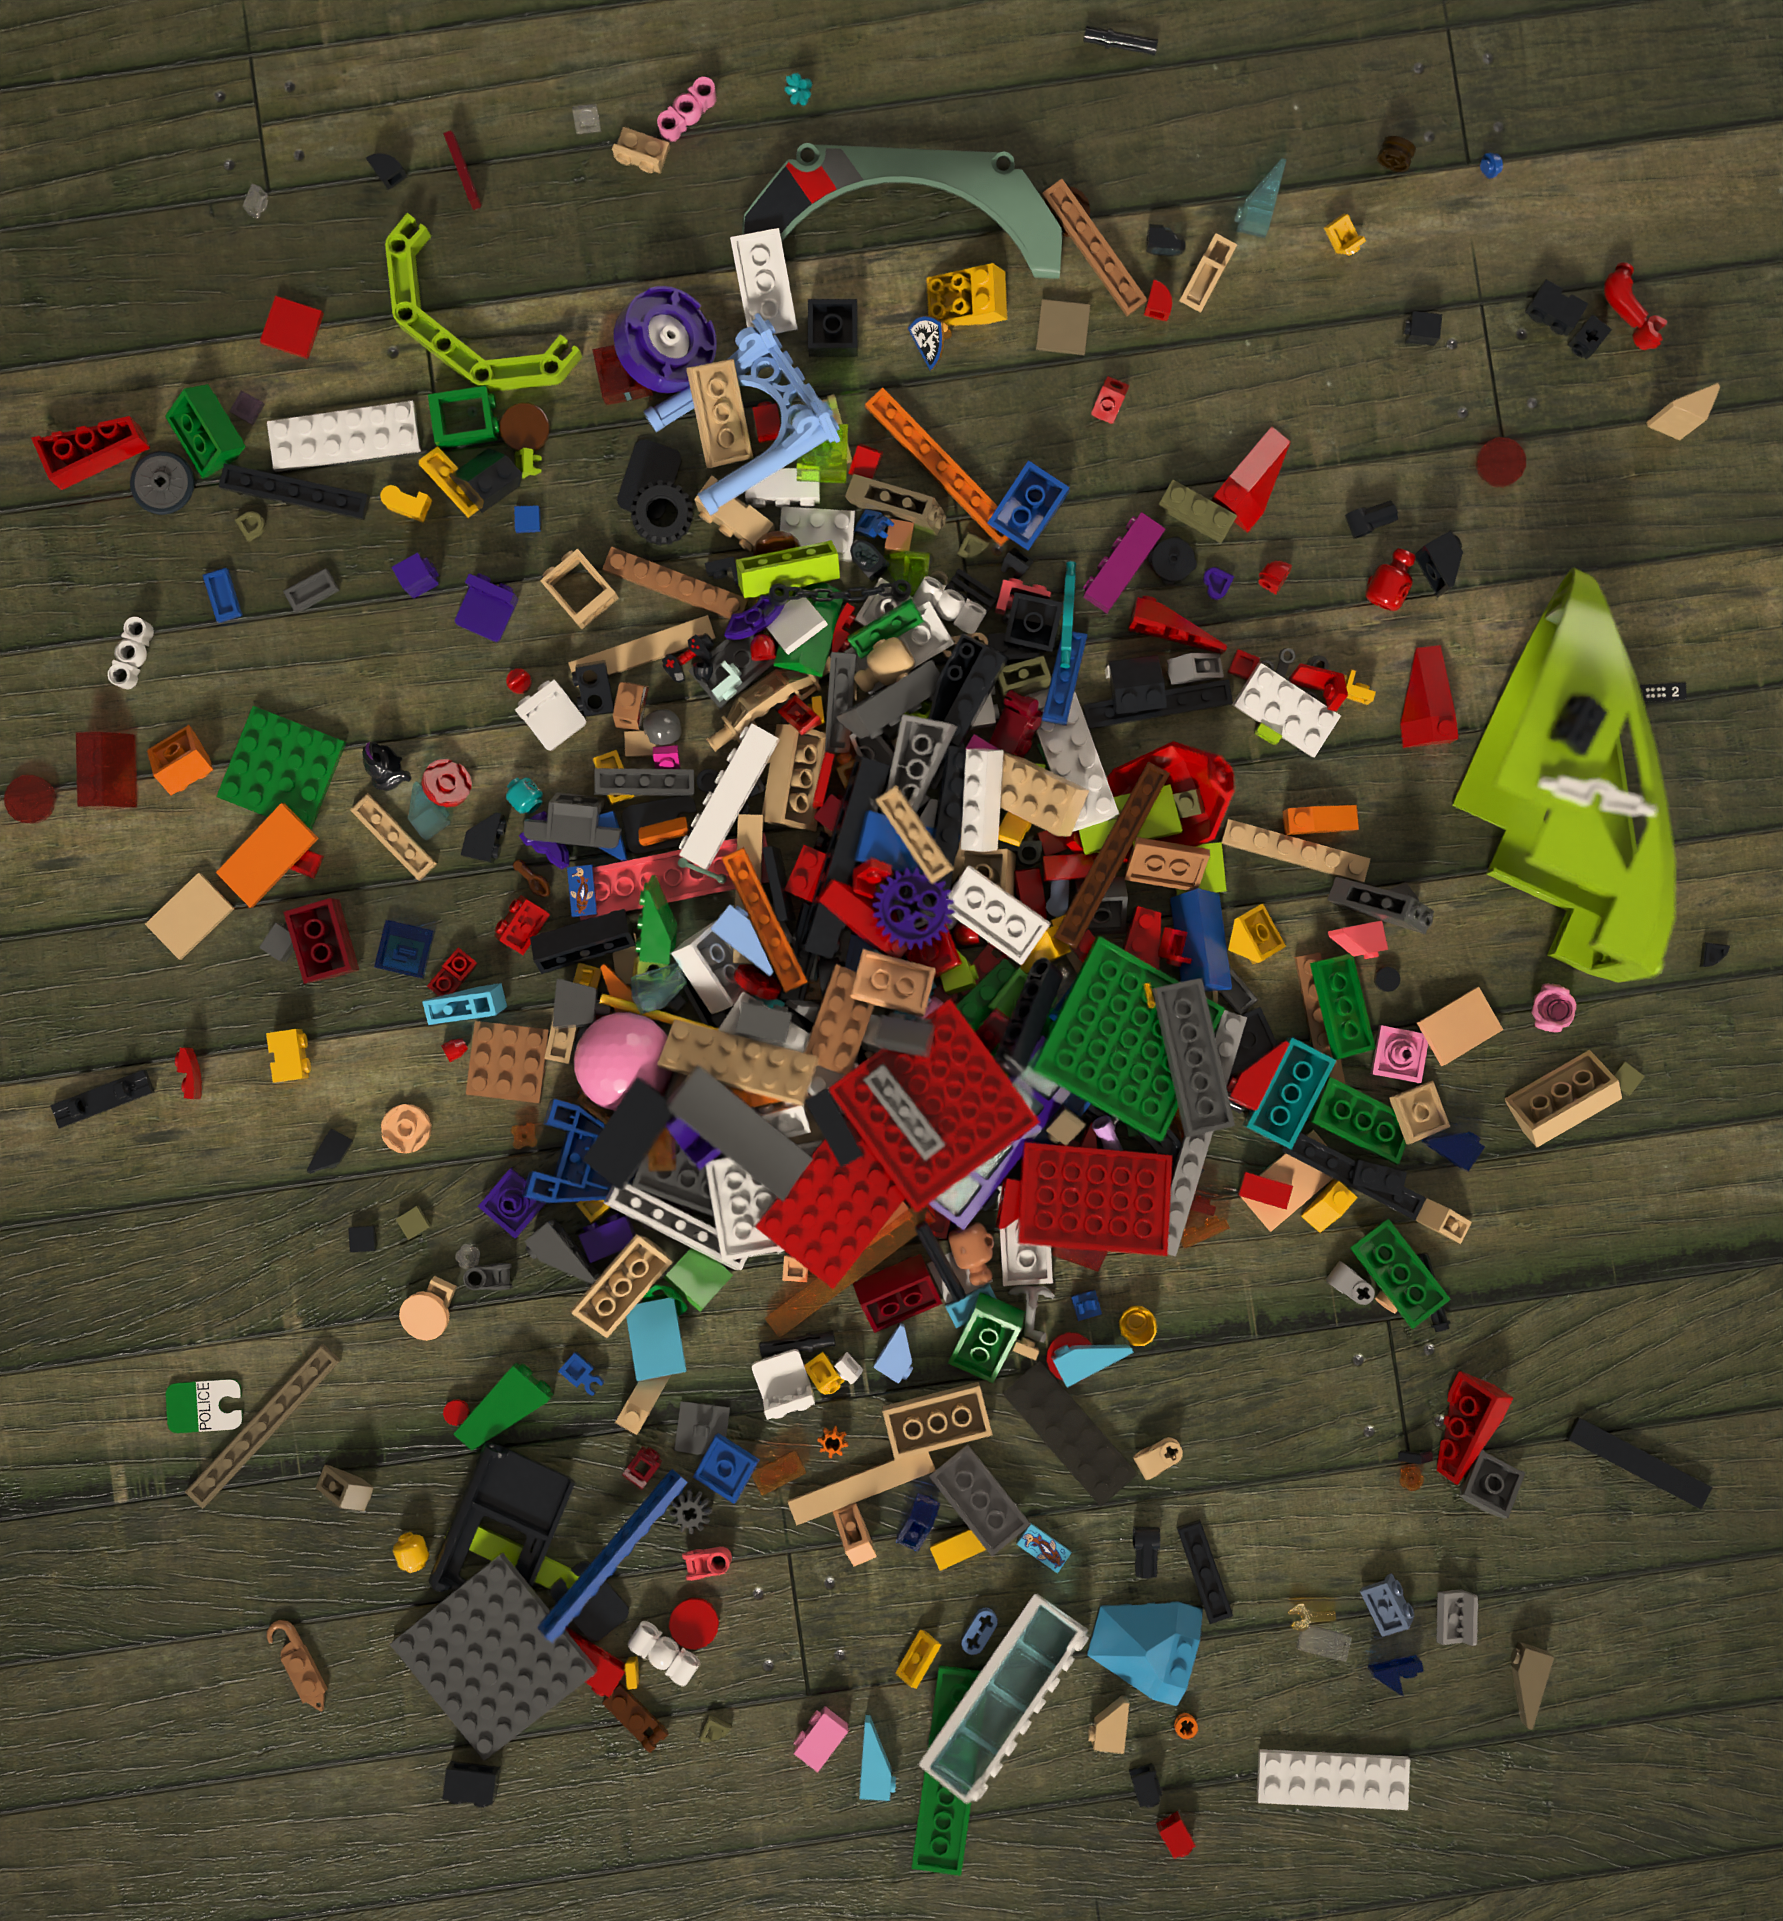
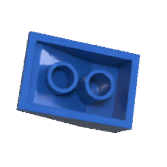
M1028 460L987 524L1029 551L1069 494L1070 487Z

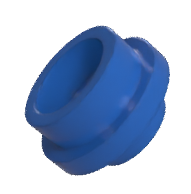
M1490 152L1483 156L1480 168L1487 178H1494L1501 173L1503 162L1499 154Z

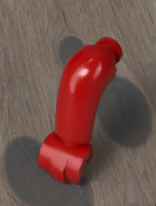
M1625 262L1619 263L1615 271L1610 273L1605 280V297L1610 306L1632 328L1637 326L1633 331V341L1636 346L1642 350L1655 349L1661 345L1660 342L1663 340L1662 335L1658 331L1666 326L1667 320L1659 316L1647 318L1649 313L1633 294V281L1631 279L1634 272L1633 266Z

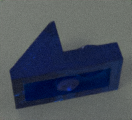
M1416 1655L1368 1665V1670L1374 1678L1401 1696L1404 1695L1400 1677L1413 1678L1417 1676V1673L1424 1672L1422 1661Z

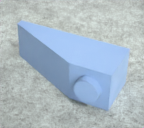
M729 905L712 926L711 931L771 977L773 970L750 921L747 919L749 914L738 905L735 908Z

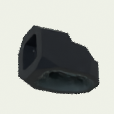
M1149 224L1146 238L1147 253L1160 256L1183 254L1186 242L1182 235L1174 233L1170 228L1163 225Z
M855 540L852 543L850 549L852 560L872 582L880 578L888 570L890 564L870 542Z

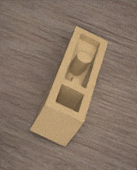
M671 1375L639 1381L615 1423L637 1435Z

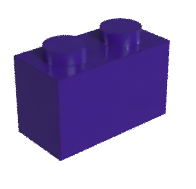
M418 553L391 567L402 588L413 599L439 585L436 579L439 574L433 563H430L427 557L423 559Z
M617 1213L606 1218L608 1223L598 1226L597 1222L583 1227L584 1233H581L579 1238L589 1263L623 1250L636 1234L629 1216L621 1217V1214Z

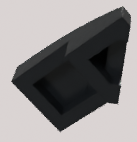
M330 1129L307 1168V1172L312 1174L318 1170L336 1168V1164H340L353 1144V1140Z

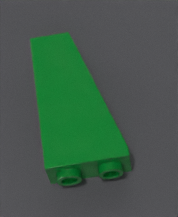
M516 1362L453 1435L470 1450H474L547 1403L554 1395L550 1392L552 1388L545 1381L535 1379L532 1376V1370L523 1363L519 1365Z

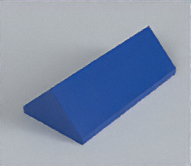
M1197 888L1170 898L1174 929L1188 932L1182 956L1192 959L1191 964L1182 962L1181 967H1179L1180 981L1186 982L1202 978L1205 992L1232 989L1219 893Z

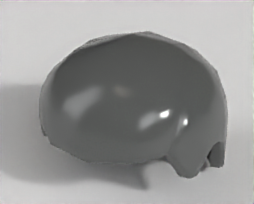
M657 709L649 713L644 719L643 730L652 744H672L682 734L680 720L670 710Z

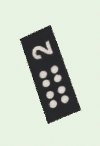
M1686 683L1639 685L1643 702L1687 700Z

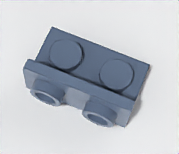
M1393 1574L1387 1575L1384 1581L1362 1587L1360 1593L1382 1637L1410 1628L1414 1619V1611L1412 1606L1406 1603L1403 1597L1402 1586L1398 1580H1395Z

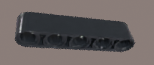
M1040 958L1032 965L995 1054V1062L1012 1077H1018L1025 1072L1063 980V973L1047 958Z

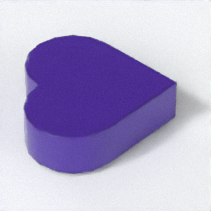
M1216 567L1207 569L1203 575V581L1208 586L1207 593L1209 597L1214 600L1223 598L1235 576Z

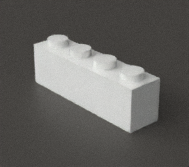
M986 748L966 749L961 834L962 850L977 852L998 850L1003 750Z

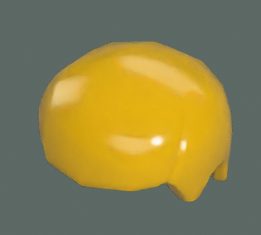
M1131 1306L1123 1311L1119 1319L1120 1333L1131 1345L1145 1346L1153 1340L1157 1333L1155 1316L1143 1306Z

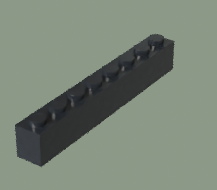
M861 756L855 757L798 946L804 951L833 958L834 953H837L839 949L840 939L838 938L841 929H844L846 924L817 899L832 879L853 887V869L861 865L860 861L855 860L865 813L866 811L877 813V809H880L876 799L882 795L884 786L889 783L890 765Z

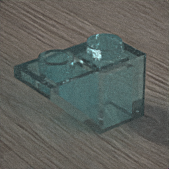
M416 781L412 787L408 820L420 836L428 841L451 824L447 818L450 813L445 807L429 800L423 792L422 784Z

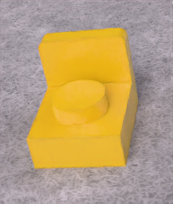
M1351 669L1346 675L1344 674L1348 692L1347 699L1367 705L1373 702L1376 692L1369 690L1370 686L1366 684L1356 683L1352 685L1356 671Z
M824 1352L804 1365L818 1391L824 1395L836 1392L841 1387L840 1384L845 1381L839 1376Z

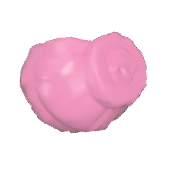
M1545 983L1542 985L1541 991L1534 996V1005L1531 1011L1535 1019V1027L1549 1032H1561L1563 1027L1571 1024L1575 1016L1576 1002L1573 996L1569 994L1570 990L1568 988L1562 987L1559 984Z

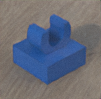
M1095 1289L1071 1296L1078 1321L1102 1314Z

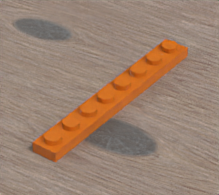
M881 388L865 404V407L1001 547L1009 538L987 524L998 506L884 388Z

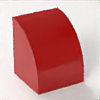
M1153 280L1144 316L1168 321L1172 309L1171 294L1164 284Z
M859 444L848 474H856L873 479L879 467L883 451Z

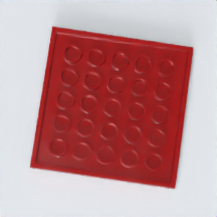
M950 999L924 1018L930 1020V1024L935 1027L930 1057L881 1049L828 1088L916 1213L1041 1123ZM882 1064L888 1068L946 1144L927 1160H924L864 1081L866 1076Z

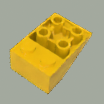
M994 263L927 277L928 316L941 320L947 326L980 325L1007 320L1005 271Z

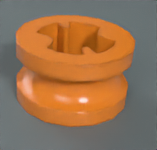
M1182 1713L1176 1717L1174 1727L1177 1734L1183 1739L1193 1738L1198 1731L1195 1718L1188 1713ZM1183 1721H1186L1187 1724L1189 1721L1192 1722L1190 1724L1191 1729L1187 1732L1185 1729L1183 1731L1180 1730Z

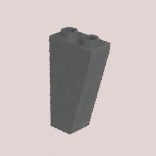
M1339 877L1335 878L1327 899L1338 907L1422 934H1426L1433 922L1434 911L1411 896Z

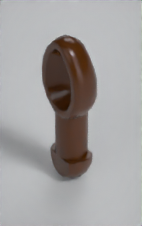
M521 859L515 860L513 868L528 880V885L532 892L541 897L549 896L551 890L548 881L543 876L535 874L525 865V861Z

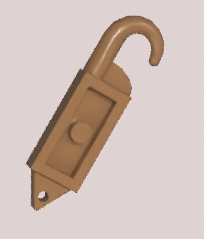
M286 1620L273 1622L267 1630L268 1642H273L272 1635L276 1629L280 1628L286 1632L290 1642L281 1651V1661L302 1703L307 1702L322 1712L324 1710L325 1692L328 1688L306 1645L303 1644L292 1623Z

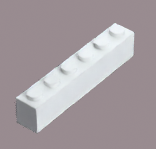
M751 724L750 728L746 726L739 737L742 741L739 748H733L727 759L730 762L726 771L721 770L717 776L715 783L718 786L714 793L709 792L703 802V805L706 807L702 815H696L691 824V827L694 828L690 836L686 835L679 846L682 850L679 854L680 856L705 870L709 869L780 741L779 738L754 724Z
M627 1184L624 1190H619L612 1185L604 1201V1204L734 1270H742L748 1258L744 1257L722 1262L717 1230L629 1184Z

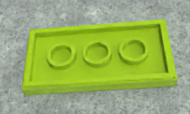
M1170 784L1163 786L1137 837L1154 840L1182 833ZM1130 794L1113 797L1119 815ZM1118 817L1079 830L1084 855L1100 852Z

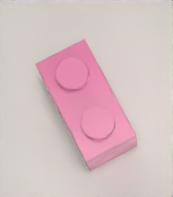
M826 1706L820 1712L818 1710L815 1711L808 1722L810 1724L806 1732L800 1731L793 1742L795 1744L794 1755L817 1772L848 1733V1723Z

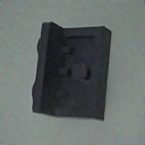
M1571 694L1548 738L1551 741L1563 742L1577 756H1586L1608 711L1592 695Z

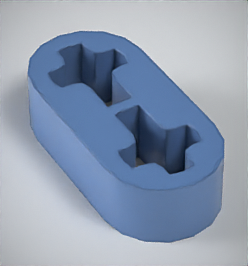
M982 1608L978 1610L963 1633L961 1641L966 1653L970 1655L980 1653L997 1626V1616L992 1609ZM987 1615H990L992 1623H986L981 1630L982 1621L980 1617L986 1618ZM976 1633H978V1646L972 1645L968 1647L967 1639H973Z

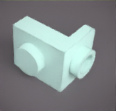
M723 661L721 665L729 676L712 690L713 695L719 702L723 699L727 701L737 692L736 688L742 683L739 678L742 673L733 663L728 665L726 661Z

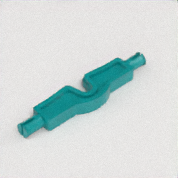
M1072 561L1066 562L1060 664L1062 668L1070 667L1076 570V563Z

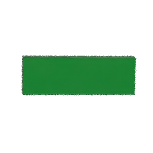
M909 599L847 636L859 658L862 659L874 650L873 645L882 639L887 640L892 637L897 638L923 623L924 618L912 599Z

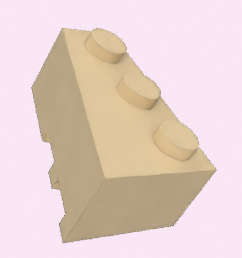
M711 475L701 491L715 484L718 480ZM698 495L694 499L700 512L699 516L709 524L712 521L720 526L719 530L729 538L733 535L739 539V544L749 552L752 551L760 537L775 530L774 524L751 505H746L736 497L719 507V511L711 516Z

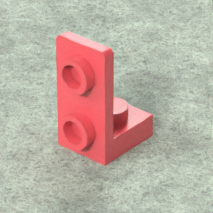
M1009 578L1008 581L1003 580L995 613L1004 615L1006 608L1011 609L1014 595L1010 594V592L1049 599L1051 592L1046 591L1047 588L1041 585L1033 584L1032 587L1023 585V581L1015 578Z

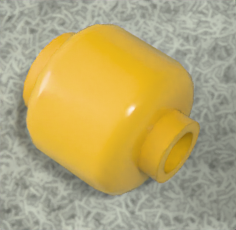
M412 1532L399 1536V1541L393 1546V1553L398 1567L402 1570H407V1572H416L425 1567L426 1561L429 1559V1551L423 1536L413 1535Z

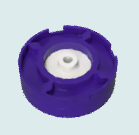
M656 286L637 295L620 312L614 327L615 350L624 369L639 384L661 393L679 392L690 386L686 368L713 363L717 348L716 333L712 321L707 322L705 316L699 310L701 307L699 302L679 289L668 286Z

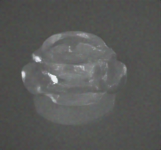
M466 1244L461 1246L460 1250L456 1252L455 1258L461 1268L469 1269V1267L478 1265L480 1252L476 1247Z

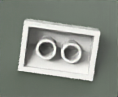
M716 921L685 940L671 953L711 1014L732 1007L742 992H747L733 978L735 970L739 965H742L733 963V947L711 931Z

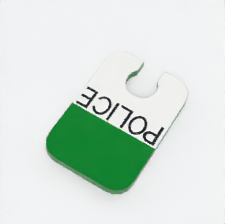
M235 1379L171 1384L166 1390L168 1428L173 1433L232 1430L238 1428L243 1422V1409L234 1410L230 1413L224 1412L220 1407V1401L225 1396L241 1398V1384Z

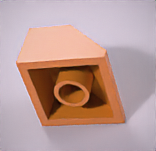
M187 725L147 750L153 776L170 795L185 790L188 785L198 779L205 778L213 771L210 757L190 725Z

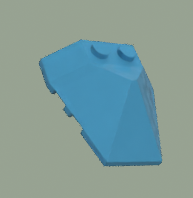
M1178 1601L1164 1604L1102 1605L1099 1607L1087 1655L1151 1699L1177 1706L1187 1690L1200 1642L1203 1609Z

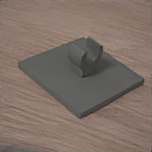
M681 1401L674 1451L705 1455L716 1434L719 1433L726 1438L730 1407Z

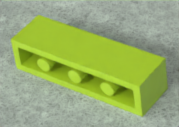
M832 540L736 560L738 584L744 598L767 594L774 584H783L786 587H806L810 584L829 582L840 578L838 552Z

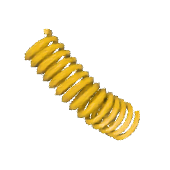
M1151 983L1143 984L1147 995L1148 1007L1153 1008L1155 1000L1153 994H1151L1153 993L1151 992V987H1149Z

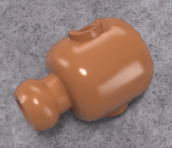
M979 1222L969 1223L964 1230L960 1227L951 1230L948 1235V1242L953 1254L952 1257H954L957 1266L961 1269H969V1280L974 1286L991 1281L992 1272L987 1268L986 1262L990 1261L993 1256L992 1248L994 1241L991 1234L987 1233L985 1226Z

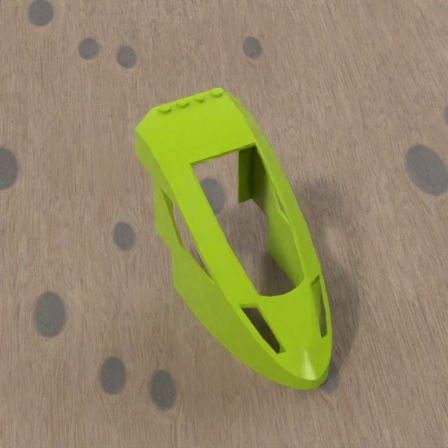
M1573 567L1558 586L1533 630L1488 722L1452 806L1505 829L1486 872L1487 875L1566 910L1547 956L1589 975L1619 983L1655 977V974H1659L1664 965L1662 958L1665 954L1675 919V855L1668 804L1657 749L1633 667L1605 596L1597 581L1591 575ZM1571 694L1592 695L1608 711L1586 756H1577L1563 742L1551 741L1548 738ZM1627 713L1637 756L1644 803L1657 806V810H1654L1656 811L1654 816L1646 814L1647 827L1638 847L1636 846L1632 816L1602 810L1600 808L1601 795L1598 792L1594 793L1589 805H1581L1569 799L1554 796L1551 789L1538 787L1541 776L1554 780L1558 777H1566L1581 782L1591 780L1604 781L1614 786L1617 791L1629 794L1619 734ZM1547 810H1550L1546 822H1544V816Z

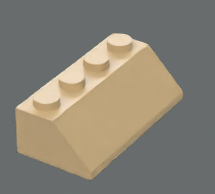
M777 724L775 737L779 738L780 741L771 755L762 809L763 822L816 832L818 821L813 817L819 810L813 809L812 806L824 754H826V733L811 729L801 735L790 724Z
M1588 1050L1506 1097L1505 1102L1524 1134L1536 1147H1539L1622 1099L1619 1080Z
M636 1234L570 1312L608 1338L673 1262L661 1247L649 1238Z

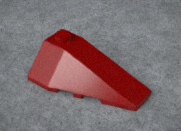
M1273 427L1266 432L1211 499L1212 502L1236 514L1237 517L1234 522L1247 533L1264 514L1291 442Z
M1151 596L1137 597L1128 627L1129 631L1214 653L1223 654L1226 651L1227 645L1164 604L1156 602V598Z
M832 879L817 900L881 954L901 959L909 948L908 942H905L900 948L899 939L891 943L889 941L890 933L886 936L882 935L885 926H876L881 921V918L873 916L874 913L880 911L878 908L873 907V903L880 902V899L876 896L869 898L853 891V887ZM895 910L891 914V920L899 923L900 921Z

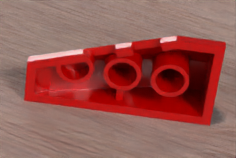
M1441 645L1415 648L1408 691L1405 696L1403 715L1400 720L1402 748L1452 743L1459 739L1456 713Z
M1459 1371L1448 1393L1449 1410L1448 1416L1444 1418V1424L1446 1425L1445 1436L1440 1444L1436 1471L1454 1484H1459L1502 1422L1513 1397L1494 1384Z

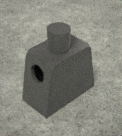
M557 979L552 1026L555 1029L590 1026L596 1021V1015H610L611 1006L599 1003L600 1000H598V990L596 988Z

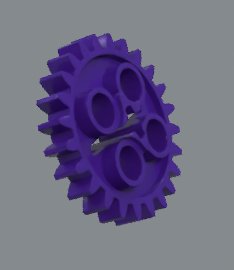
M916 867L914 874H910L909 869L905 868V875L903 876L898 871H895L897 879L893 880L888 876L889 885L880 884L881 889L884 891L883 894L875 893L880 902L873 903V907L878 908L880 911L874 913L873 916L881 918V921L876 926H885L882 935L886 936L890 933L889 941L891 943L899 939L900 948L905 942H908L910 950H912L914 943H917L920 949L923 948V942L925 941L932 946L931 938L935 937L940 941L939 932L948 933L947 928L944 926L945 923H953L947 916L955 914V910L948 908L949 905L955 902L953 899L946 898L952 892L951 890L943 891L946 885L945 881L939 884L937 881L931 883L925 873L920 875L918 867ZM910 886L913 889L912 897L908 899L901 898L899 894L901 888ZM930 894L937 898L936 905L931 908L923 904L925 896ZM893 900L901 901L910 906H913L914 902H916L919 909L935 914V917L932 918L920 912H914V915H911L908 908L893 904ZM902 910L905 914L903 921L899 923L893 922L891 920L892 912ZM925 918L929 923L928 928L925 931L916 930L914 926L916 920Z

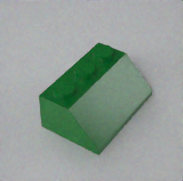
M209 384L184 388L165 416L202 478H206L222 469L224 463L230 464L235 461L246 447Z

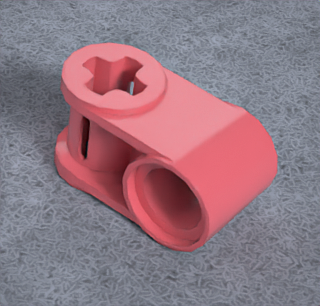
M725 1547L696 1549L682 1554L683 1559L686 1560L688 1572L686 1580H698L724 1574L732 1561V1554ZM722 1556L726 1564L723 1566L717 1565L714 1562V1557Z

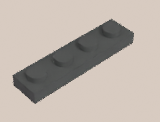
M831 652L825 752L849 753L850 751L849 736L851 731L841 724L836 716L853 706L856 653Z
M595 768L594 795L693 796L694 770Z

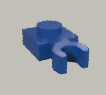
M865 509L854 531L862 536L875 539L877 534L882 538H887L888 534L884 530L887 526H894V522L880 512Z
M577 1351L558 1371L576 1388L582 1382L585 1385V1391L591 1396L596 1393L591 1388L592 1382H597L600 1386L605 1383L600 1376L590 1374L595 1367Z

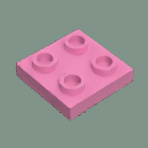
M1379 1025L1370 1074L1421 1083L1428 1049V1042L1423 1033Z

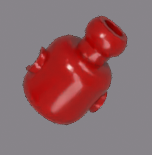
M1397 548L1393 552L1391 565L1382 564L1376 569L1374 575L1369 578L1366 589L1367 600L1389 611H1397L1401 608L1413 585V578L1407 573V570L1414 564L1415 555L1401 548Z

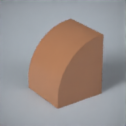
M890 519L894 522V526H888V537L886 538L884 554L909 558L914 523Z

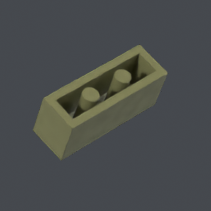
M1172 480L1157 507L1219 543H1222L1237 517L1236 514L1175 480Z

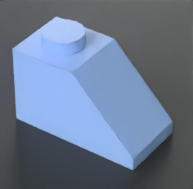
M901 1322L873 1364V1368L898 1384L901 1379L906 1380L913 1370V1367L910 1366L912 1358L906 1330Z

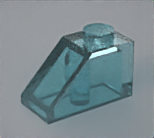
M672 964L631 977L632 998L640 1014L664 1008L687 984L679 964Z

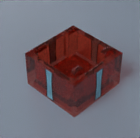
M615 345L592 349L605 405L654 396L653 390L642 386L627 373L617 356Z

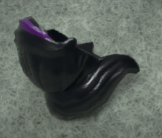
M376 742L366 743L362 751L363 764L366 772L372 777V785L376 789L389 791L397 788L403 781H411L410 772L402 770L400 763L402 757L397 756L389 746L378 745Z

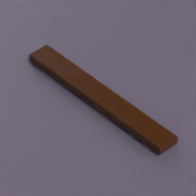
M1150 762L1146 764L1055 933V939L1074 949L1077 948L1170 775L1169 772Z

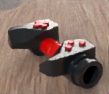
M707 633L703 635L695 634L688 640V650L677 658L669 654L662 659L663 668L674 681L681 683L685 681L682 666L697 655L706 663H709L712 659V654L709 650L715 645L712 638Z

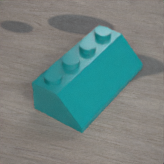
M1290 1037L1285 1040L1290 1044L1256 1111H1249L1242 1126L1292 1149L1337 1060Z

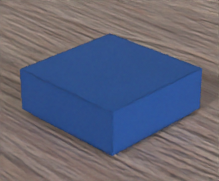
M539 506L514 507L516 533L541 532Z

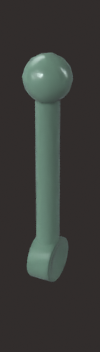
M685 858L678 860V865L681 868L688 867L717 879L720 884L726 882L727 878L724 874L718 875L689 863Z

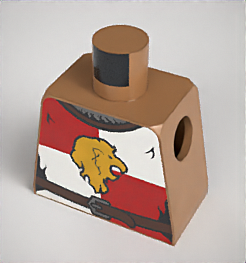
M629 682L619 683L613 711L616 728L641 731L649 686Z

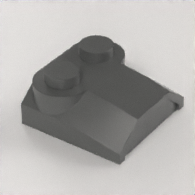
M1482 1450L1475 1459L1467 1479L1463 1480L1460 1485V1496L1466 1502L1491 1515L1504 1519L1509 1518L1526 1472L1520 1471Z

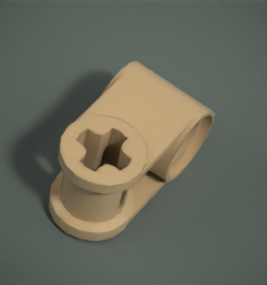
M1167 1437L1139 1451L1133 1456V1459L1145 1480H1149L1178 1463L1182 1458L1183 1452L1176 1439ZM1168 1446L1174 1449V1455L1167 1453L1166 1448Z

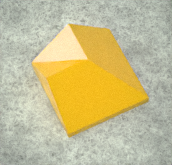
M1263 903L1234 920L1228 950L1248 958L1252 964L1260 963L1286 947Z

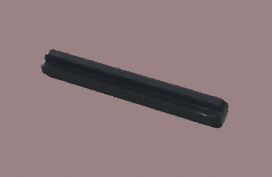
M926 1221L916 1224V1232L953 1300L959 1302L966 1297L965 1291Z

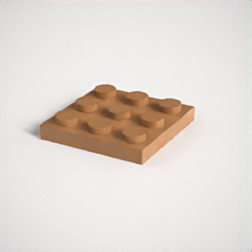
M475 1021L466 1095L541 1103L546 1059L544 1058L550 1030Z

